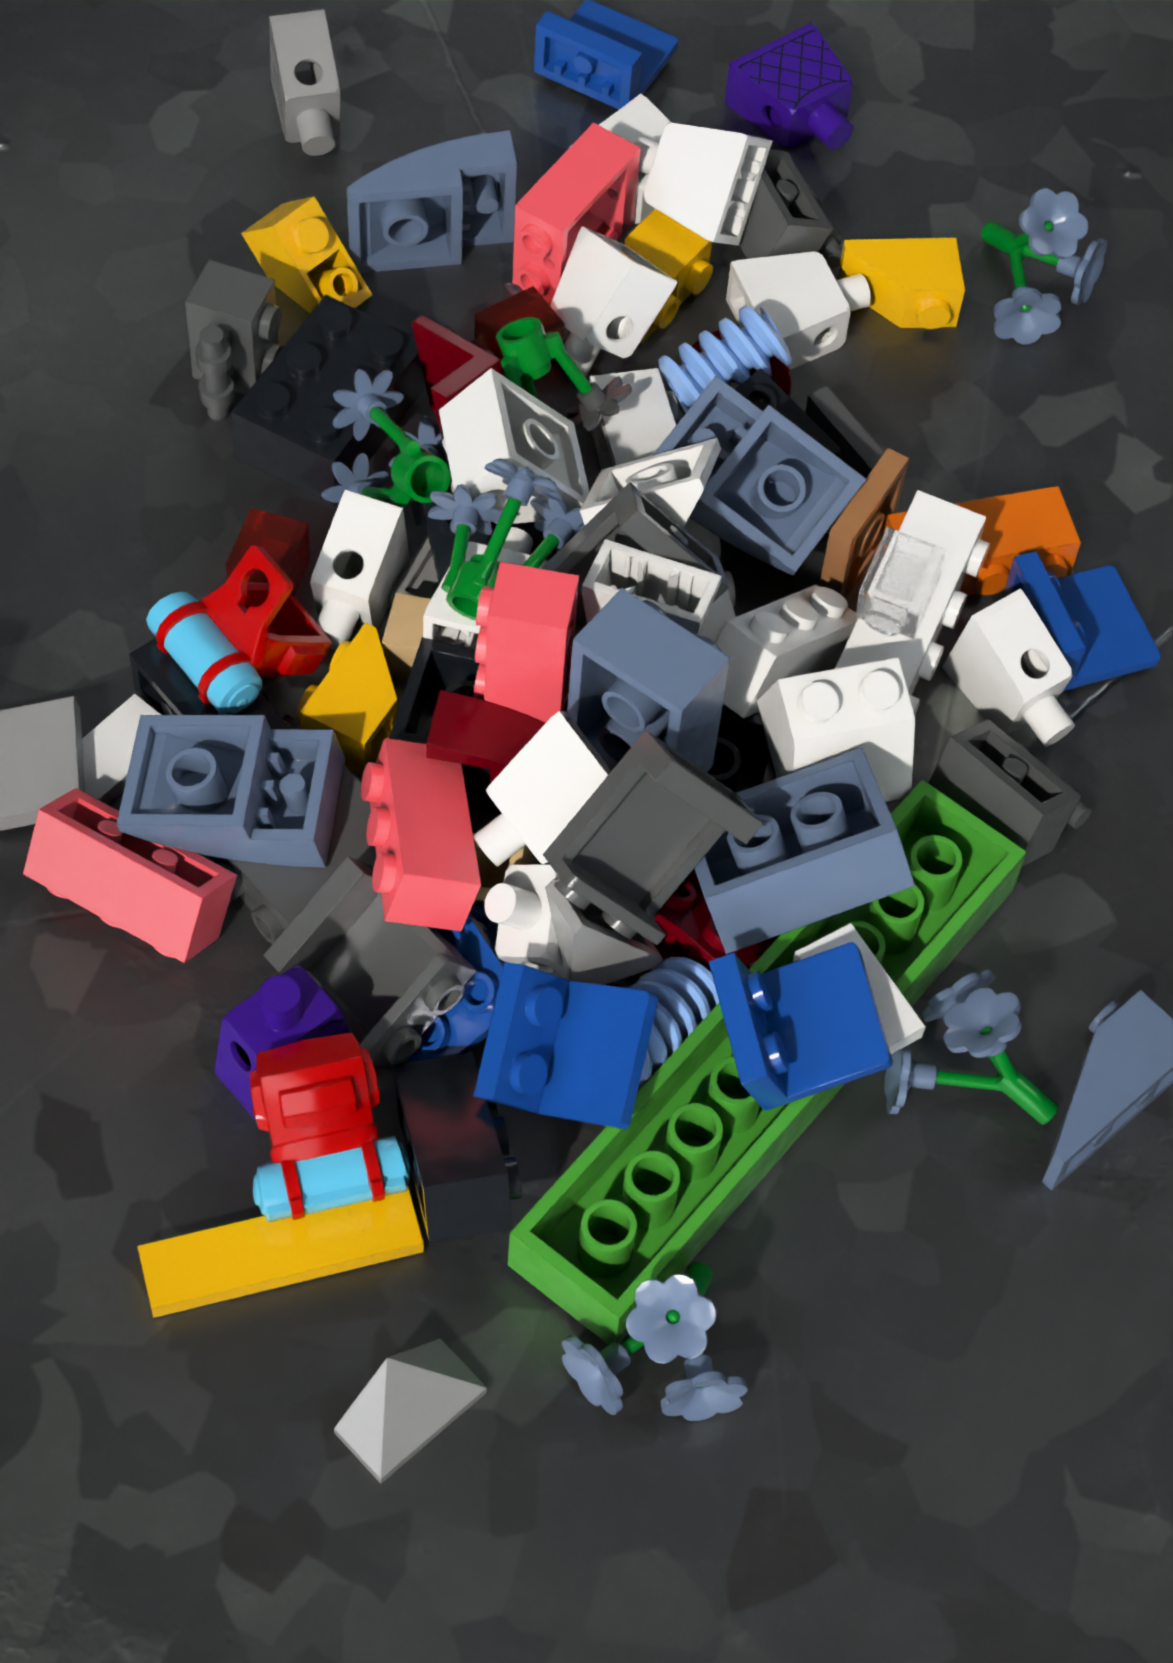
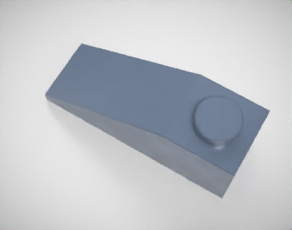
M1142 990L1138 991L1122 1006L1117 1001L1109 1003L1099 1012L1089 1026L1093 1037L1083 1058L1042 1180L1051 1191L1173 1084V1018Z

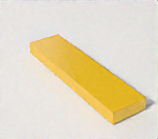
M407 1187L406 1192L385 1196V1199L382 1201L372 1202L370 1200L305 1215L304 1218L292 1220L291 1217L268 1223L265 1216H260L139 1245L137 1248L153 1318L423 1253L424 1242L410 1191Z

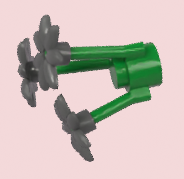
M525 317L512 321L502 327L496 335V340L503 355L501 365L506 378L537 399L538 396L533 380L544 376L550 371V360L552 358L557 360L579 390L577 398L581 403L573 407L567 406L555 409L556 398L552 394L546 396L542 402L567 419L573 418L571 421L574 423L576 431L582 427L587 431H593L600 423L602 414L609 417L618 414L620 407L617 403L626 399L632 392L630 384L622 386L623 382L620 376L613 379L603 390L600 389L596 382L590 383L566 351L560 333L551 332L546 334L542 322L538 318Z

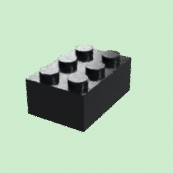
M325 295L232 410L231 419L235 457L324 500L321 496L323 490L340 485L333 475V462H342L352 471L353 463L360 453H365L368 461H370L388 437L382 428L372 423L361 441H357L353 436V423L340 429L335 428L332 424L333 419L345 407L334 400L333 393L341 389L356 392L354 374L358 369L364 370L371 382L383 370H390L393 378L386 391H398L404 395L401 403L386 408L389 417L398 424L426 388L415 337ZM326 501V502H328V503H330V504H332V505H334V506L337 504V503H334V502Z

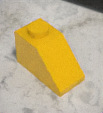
M956 238L844 240L837 278L841 279L862 274L867 280L870 289L871 301L869 307L899 328L937 329L957 327L965 286Z

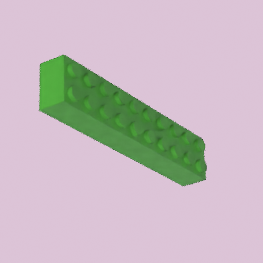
M921 780L891 813L915 886L781 934L749 971L751 973L760 971L763 974L793 963L795 951L851 923L912 1007L1014 890L1027 852L930 784ZM718 1003L637 1092L630 1126L627 1129L606 1126L513 1228L509 1237L508 1266L609 1345L615 1341L620 1344L628 1334L626 1328L627 1316L637 1307L635 1292L639 1285L648 1279H658L665 1282L671 1276L681 1273L845 1084L765 1111L741 1085L720 1003Z

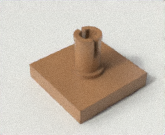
M887 448L866 478V481L826 533L829 534L819 587L830 588L847 599L881 547L887 515L897 513L909 462L908 457Z

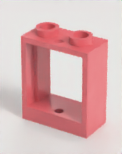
M593 122L515 205L512 283L521 287L530 296L539 297L551 304L582 226L618 242L622 240L634 226L641 151L639 146Z

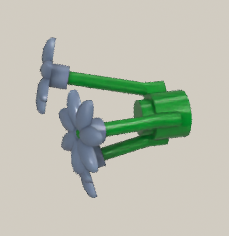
M358 369L354 374L356 392L341 389L333 393L334 400L345 408L338 412L332 424L335 428L340 429L353 423V436L357 441H361L365 437L371 423L382 428L399 446L401 451L388 463L391 468V478L394 486L392 488H381L388 480L389 474L386 471H379L368 475V457L365 453H360L353 463L352 471L342 462L332 463L333 475L340 485L323 490L321 496L326 501L340 503L344 491L348 490L385 503L392 502L399 507H404L411 499L420 503H432L433 501L430 499L431 492H446L448 486H451L452 478L446 460L441 433L435 437L432 420L428 416L422 417L418 427L417 438L410 432L402 430L387 414L386 408L393 407L404 399V395L398 391H386L393 378L390 370H383L371 382L367 373L362 369Z
M501 458L486 464L484 469L502 477V482L508 485L503 495L508 499L503 510L493 507L497 503V496L494 493H482L473 498L470 489L464 484L457 485L454 495L444 491H433L430 494V499L437 506L429 510L428 517L438 520L452 519L450 530L455 533L450 568L441 588L448 593L446 596L448 605L457 613L472 620H476L482 587H494L500 565V562L497 561L520 506H527L531 495L536 497L531 500V506L542 516V518L535 521L534 527L543 532L544 540L522 566L539 568L555 548L560 550L585 526L580 513L581 507L568 511L561 492L557 489L554 481L543 476L533 477V471L529 467H520L518 469L513 463ZM543 495L548 497V502L542 500ZM490 522H498L484 555L475 554L471 557L470 561L465 562L469 536L474 534L476 530L482 534L491 535L492 526Z

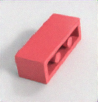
M500 562L494 587L483 586L478 602L476 625L481 627L475 651V662L479 663L475 680L474 698L508 707L544 723L557 712L565 711L569 694L579 575Z
M385 738L376 763L368 762L366 764L361 781V798L363 801L369 802L371 811L366 831L367 844L374 846L376 850L372 887L374 892L381 893L384 920L387 922L461 932L481 886L462 764L426 758V744Z
M77 788L40 808L23 875L45 886L53 895L69 899L98 915L104 923L112 927L121 928L147 942L160 954L176 958L183 963L219 939L237 877L235 873L195 852L160 845L120 832L116 825L119 811Z

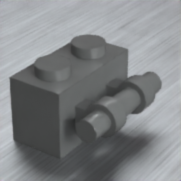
M770 149L739 243L747 259L815 251L823 255L829 268L840 266L842 255L840 244L842 237L833 222L827 220L821 209L820 199L814 189L807 186L787 151Z
M209 259L185 300L192 376L200 380L199 396L202 404L207 407L208 416L214 420H222L230 414V405L234 401L235 391L246 394L284 347L278 341L282 308L276 305L274 279Z
M989 719L950 736L928 782L932 787L1025 850L1027 853L1022 867L1052 852L1067 823L1074 829H1077L1086 822L1091 814V810L1079 800L1081 795L1077 793L1073 786L1063 778L1055 775L1037 760L1031 751L1021 743L1018 744Z

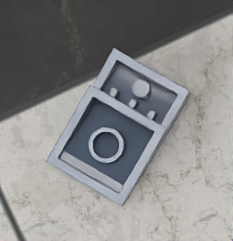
M511 131L477 134L416 150L380 166L346 187L348 254L360 273L459 265L462 264V247L514 242L517 161Z
M715 376L653 455L718 438L721 451L706 486L689 518L749 555L790 575H794L866 481V478L770 405L762 411L719 377Z
M140 715L116 825L122 833L160 845L212 857L292 867L326 868L345 756L334 730L271 729L265 715Z

